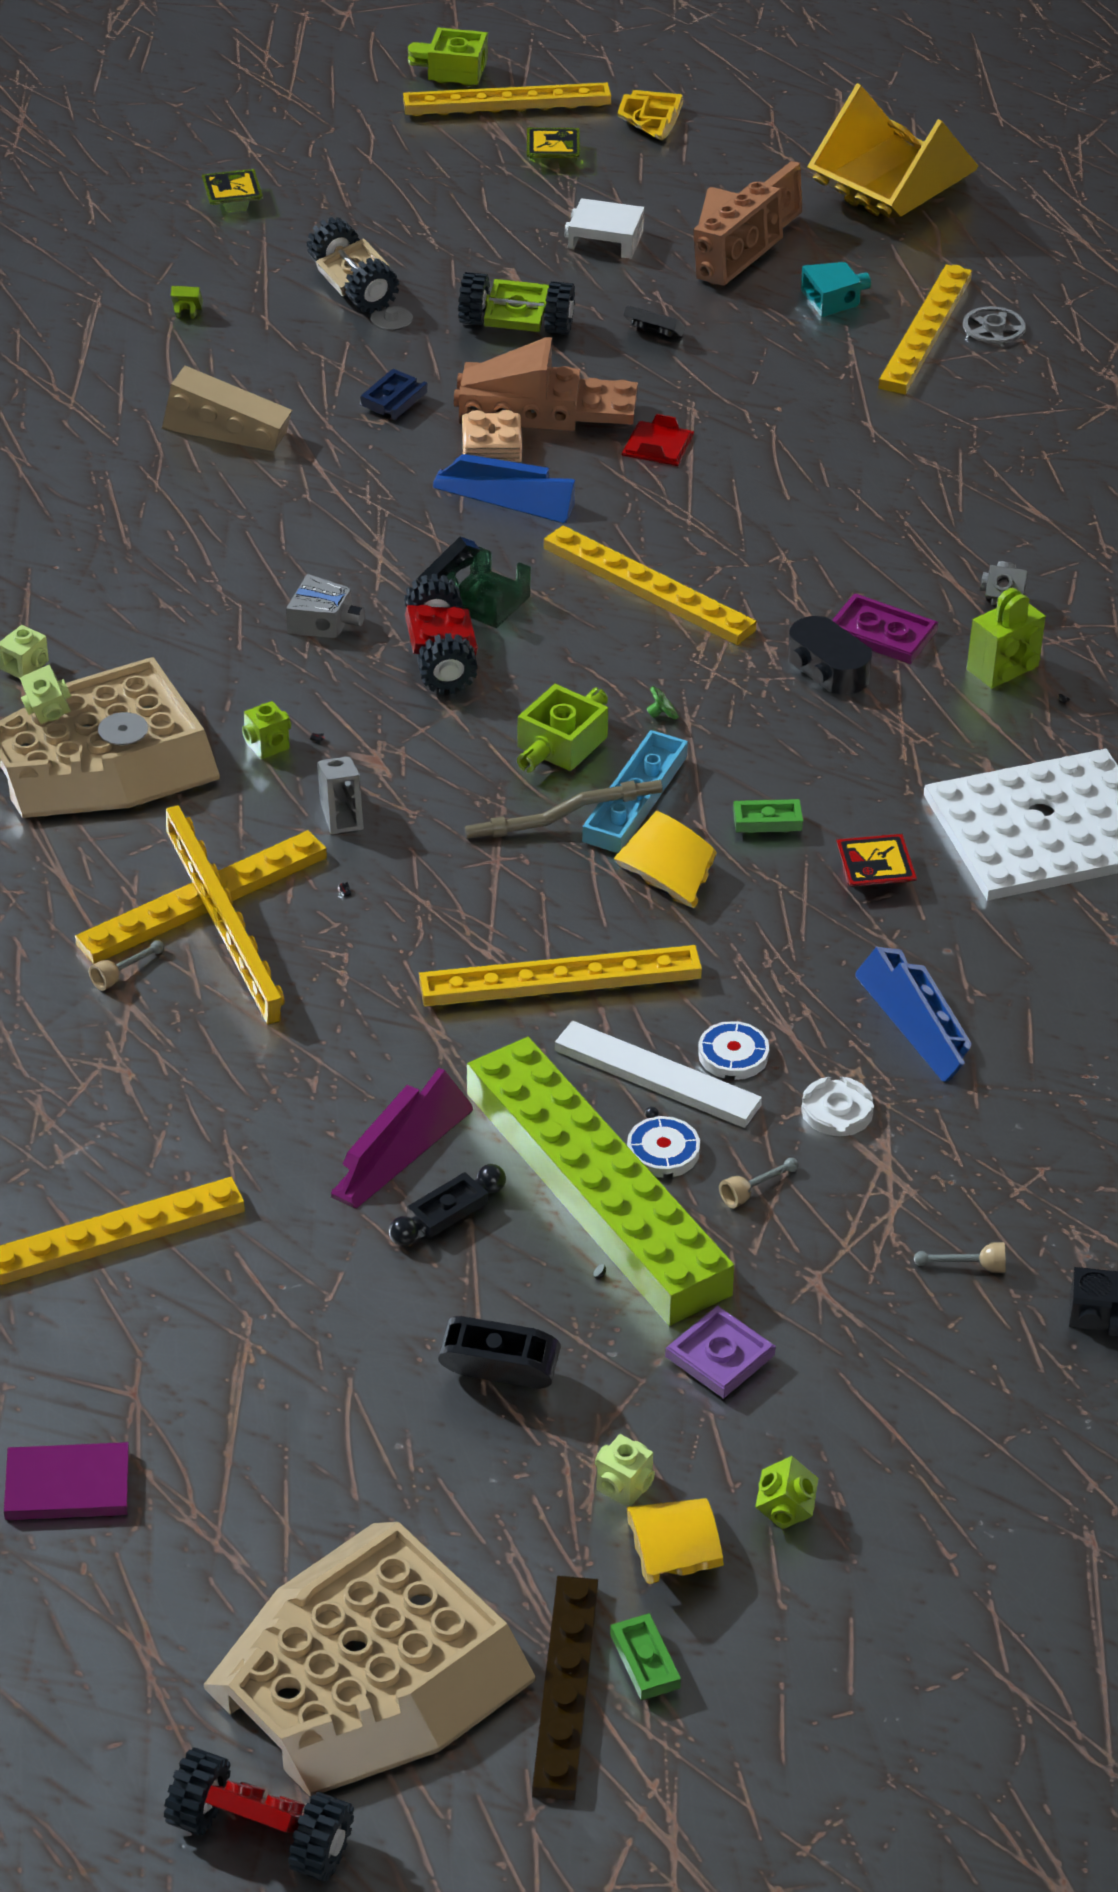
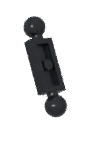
M496 1164L484 1165L478 1171L475 1180L464 1172L408 1205L407 1216L397 1217L391 1222L388 1231L390 1239L398 1246H409L415 1242L420 1230L431 1238L489 1203V1193H497L504 1187L506 1183L504 1170Z

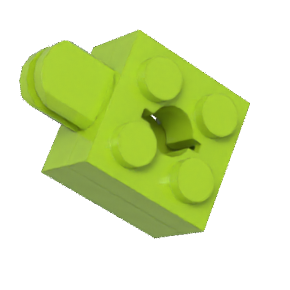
M438 27L431 44L413 42L408 46V63L411 66L428 67V80H435L439 83L455 82L465 86L478 85L488 60V32Z
M1016 588L1005 590L998 597L997 608L972 619L967 670L992 689L1038 667L1046 616L1029 604V598L1021 594Z

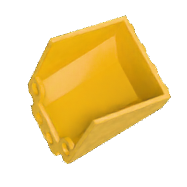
M857 83L807 168L814 174L813 179L823 186H830L845 196L843 199L855 207L858 204L863 205L867 212L877 217L879 214H882L888 218L902 217L977 170L978 165L943 121L938 119L926 140L922 141L916 138L906 127L889 119L863 86Z

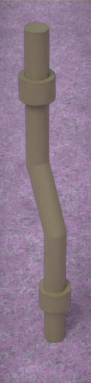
M633 780L621 782L620 786L580 792L541 814L505 819L502 816L491 818V822L465 826L466 838L470 839L489 835L497 838L507 836V832L548 826L584 805L620 799L623 802L637 800L638 796L662 793L661 780H654L635 784Z

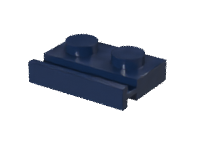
M392 369L360 396V406L382 415L388 413L391 415V419L396 420L427 393L428 383L425 381L418 383L417 378Z

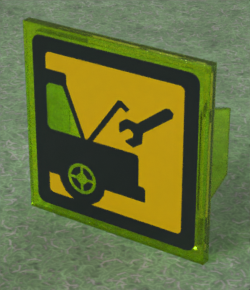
M527 127V157H530V160L531 158H575L577 160V157H580L579 128Z
M255 169L202 174L209 204H223L227 213L246 211L249 201L263 199Z

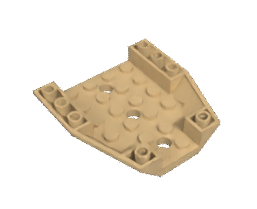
M154 657L66 683L72 696L66 699L71 712L62 715L57 720L40 724L35 713L28 715L25 707L0 720V767L8 778L10 799L22 818L130 808L220 779L204 728ZM128 712L143 717L148 724V732L143 739L136 743L114 745L104 741L99 736L98 727L106 717L116 713Z
M400 1522L371 1524L279 1587L204 1683V1689L230 1715L239 1708H242L282 1749L283 1770L312 1797L313 1794L316 1795V1792L324 1793L441 1751L535 1682L536 1676L509 1625ZM416 1595L428 1596L432 1599L424 1605H416L410 1601ZM350 1641H362L366 1644V1647L360 1651H350L344 1646ZM284 1688H295L300 1692L291 1699L282 1698L277 1694Z

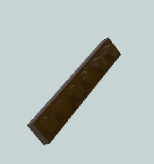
M557 1576L532 1797L573 1801L576 1799L598 1595V1579Z

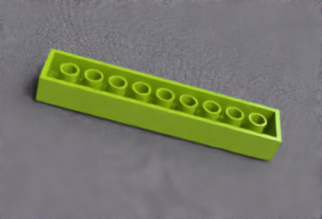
M529 1036L467 1063V1095L668 1326L733 1295L735 1265Z

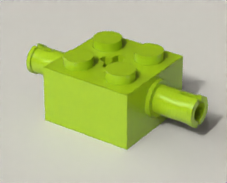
M558 684L552 685L517 717V747L525 750L517 757L518 766L523 771L527 768V773H531L545 759L566 770L572 771L608 738L609 707L605 706L608 703L606 693L602 689L598 692V688L595 687L586 696H582Z

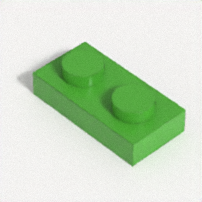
M800 799L733 802L736 833L802 831L803 829Z
M650 1613L611 1624V1638L641 1701L681 1688V1677Z

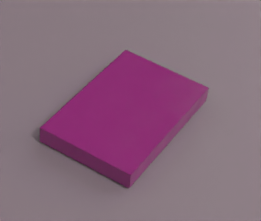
M856 593L852 595L832 619L833 622L870 647L872 651L908 664L915 660L936 634L939 623Z
M129 1442L8 1447L4 1498L5 1520L128 1515Z

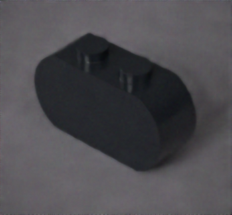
M809 616L801 618L792 624L789 631L788 661L794 667L833 694H854L867 687L870 681L872 650L870 647L827 617Z
M455 1316L447 1322L438 1361L448 1370L462 1376L541 1389L552 1384L561 1344L555 1337L539 1329L465 1316Z

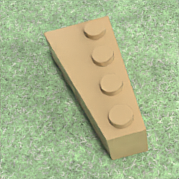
M184 365L171 383L162 429L275 451L287 432L292 410Z

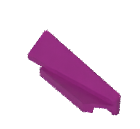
M438 1068L420 1093L419 1089L408 1084L402 1089L347 1152L342 1165L348 1168L349 1172L332 1189L331 1198L353 1208H358L473 1111L470 1101L445 1070Z

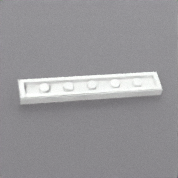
M573 1020L555 1041L556 1052L743 1128H746L762 1106L761 1096Z

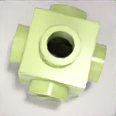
M24 625L19 626L0 641V670L19 678L38 670L49 661L46 636Z
M50 664L19 677L26 692V695L21 697L28 715L35 713L40 724L57 720L62 715L71 712L66 700L72 697L64 679L58 681Z
M619 1434L609 1446L604 1445L595 1459V1466L597 1467L596 1490L625 1507L632 1506L649 1489L655 1477V1471H653V1452L644 1444L632 1441L622 1434Z

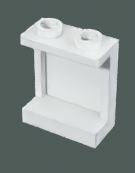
M581 198L577 208L572 209L571 221L566 222L564 238L568 239V249L574 250L579 237L621 243V257L632 259L644 231V207Z

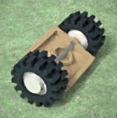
M333 217L328 218V223L325 220L320 221L321 227L318 228L315 225L312 228L315 233H309L308 238L311 241H307L306 246L309 248L307 250L316 262L318 271L342 297L347 295L362 312L365 313L367 311L369 314H372L374 309L382 311L381 306L387 309L390 306L387 302L389 300L394 302L396 297L393 293L398 294L399 288L397 285H400L397 275L390 269L389 264L364 238L360 240L358 238L359 235L345 220L338 217L335 220Z

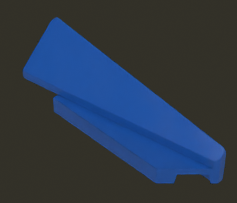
M462 454L446 469H440L433 481V488L560 523L567 522L575 505V479L549 478V468Z
M876 947L856 971V978L943 1082L950 1081L964 1065L965 1061H963V1058L969 1051L972 1043L924 965L908 964L904 953L900 949Z

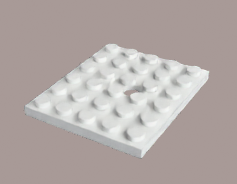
M1107 749L927 784L924 787L926 800L987 901L1118 873V765ZM1035 804H1045L1050 806L1054 813L1044 816L1042 812L1030 810L1029 808Z

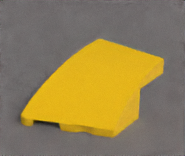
M633 90L631 95H623L617 114L619 118L657 139L664 140L671 132L684 102L683 95Z
M656 810L614 857V860L619 867L641 875L648 885L667 891L674 901L695 908L699 901L696 896L700 884L706 883L709 875L708 870L713 865L717 852L691 829L674 818Z
M707 1498L627 1507L628 1524L634 1532L635 1549L641 1558L642 1575L647 1584L659 1582L660 1574L663 1573L685 1576L700 1570L724 1566L719 1534Z

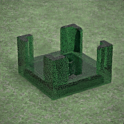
M479 547L481 551L474 556L468 577L459 584L456 572L451 571L447 578L448 581L452 579L456 586H458L463 609H469L470 618L498 628L530 597L531 567L520 562L517 563L516 581L492 572L491 551Z

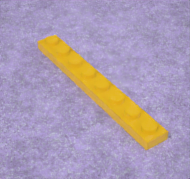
M608 82L403 93L405 115L412 116L435 113L447 115L455 112L471 114L476 111H524L533 108L549 110L553 107L572 109L578 106L601 107L603 105H611V93Z
M945 265L879 378L878 389L906 395L970 283L972 270L965 269L959 265Z
M564 525L544 538L543 549L735 645H739L756 631V620Z
M179 805L166 808V833L267 1025L281 1021V1006L285 1004L283 991L279 985H274L271 980L270 967L266 960L261 961L255 938L252 935L248 936L245 931L244 918L240 911L235 912L229 889L227 887L223 888L220 884L218 869L214 863H209L204 842L197 840L191 818H185Z
M307 830L218 870L220 884L223 888L227 887L229 889L232 901L237 900L326 859L327 848ZM192 882L75 935L76 946L95 964L208 913Z
M696 945L419 972V984L425 1007L701 979L702 967Z
M231 1176L0 1245V1285L245 1212L244 1200Z

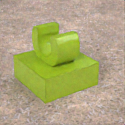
M171 287V299L176 317L180 318L183 309H190L191 319H195L197 310H202L203 304L200 287Z

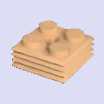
M475 410L469 414L462 415L463 454L516 463L522 462L521 415L510 410H503L499 413H484L483 411Z

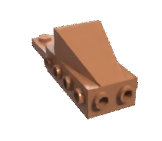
M790 161L764 183L752 182L739 193L714 187L707 189L699 224L693 229L696 279L708 281L710 284L725 286L783 238V228L802 213L800 163Z
M545 337L482 363L465 362L463 373H458L457 389L454 391V407H459V424H462V415L469 414L471 411L479 410L484 413H499L505 408L521 415V428L575 431L576 421L633 425L638 382L600 380L598 378L580 379V369L567 366L552 367V338ZM470 406H475L477 409H472Z

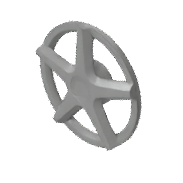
M994 306L980 307L970 311L964 317L962 324L968 338L972 337L981 342L999 344L1000 347H1003L1005 343L1019 339L1026 330L1025 321L1019 314L1006 308ZM983 311H999L998 314H988L985 317L977 314ZM1007 314L1018 319L1021 325H1007L1005 319ZM970 318L982 326L971 330L968 325V319ZM1003 332H1017L1009 337L1004 338ZM989 333L992 334L994 338L982 336V334Z

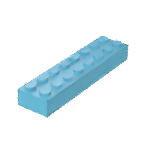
M650 730L611 787L620 786L621 782L633 780L635 784L661 780L664 791L687 758L688 741ZM662 793L638 796L637 800L623 802L620 799L599 803L583 825L582 842L619 853L635 834Z

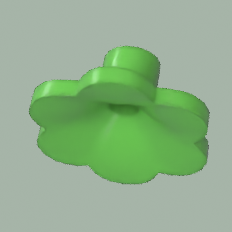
M652 686L650 690L655 702L646 708L648 713L653 718H656L663 712L676 720L678 714L675 712L673 704L659 688Z

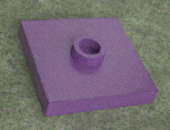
M717 1305L668 1345L665 1349V1357L724 1399L775 1356L776 1346Z

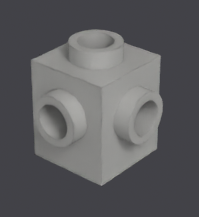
M998 561L997 566L990 565L989 573L983 572L980 591H986V600H991V605L997 607L998 597L1009 588H1016L1021 594L1025 595L1028 572L1027 570L1017 569L1014 563ZM1001 582L1009 583L1006 587L998 586Z

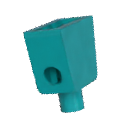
M845 262L802 266L801 291L821 317L858 306L861 290L871 288L869 273L855 274Z

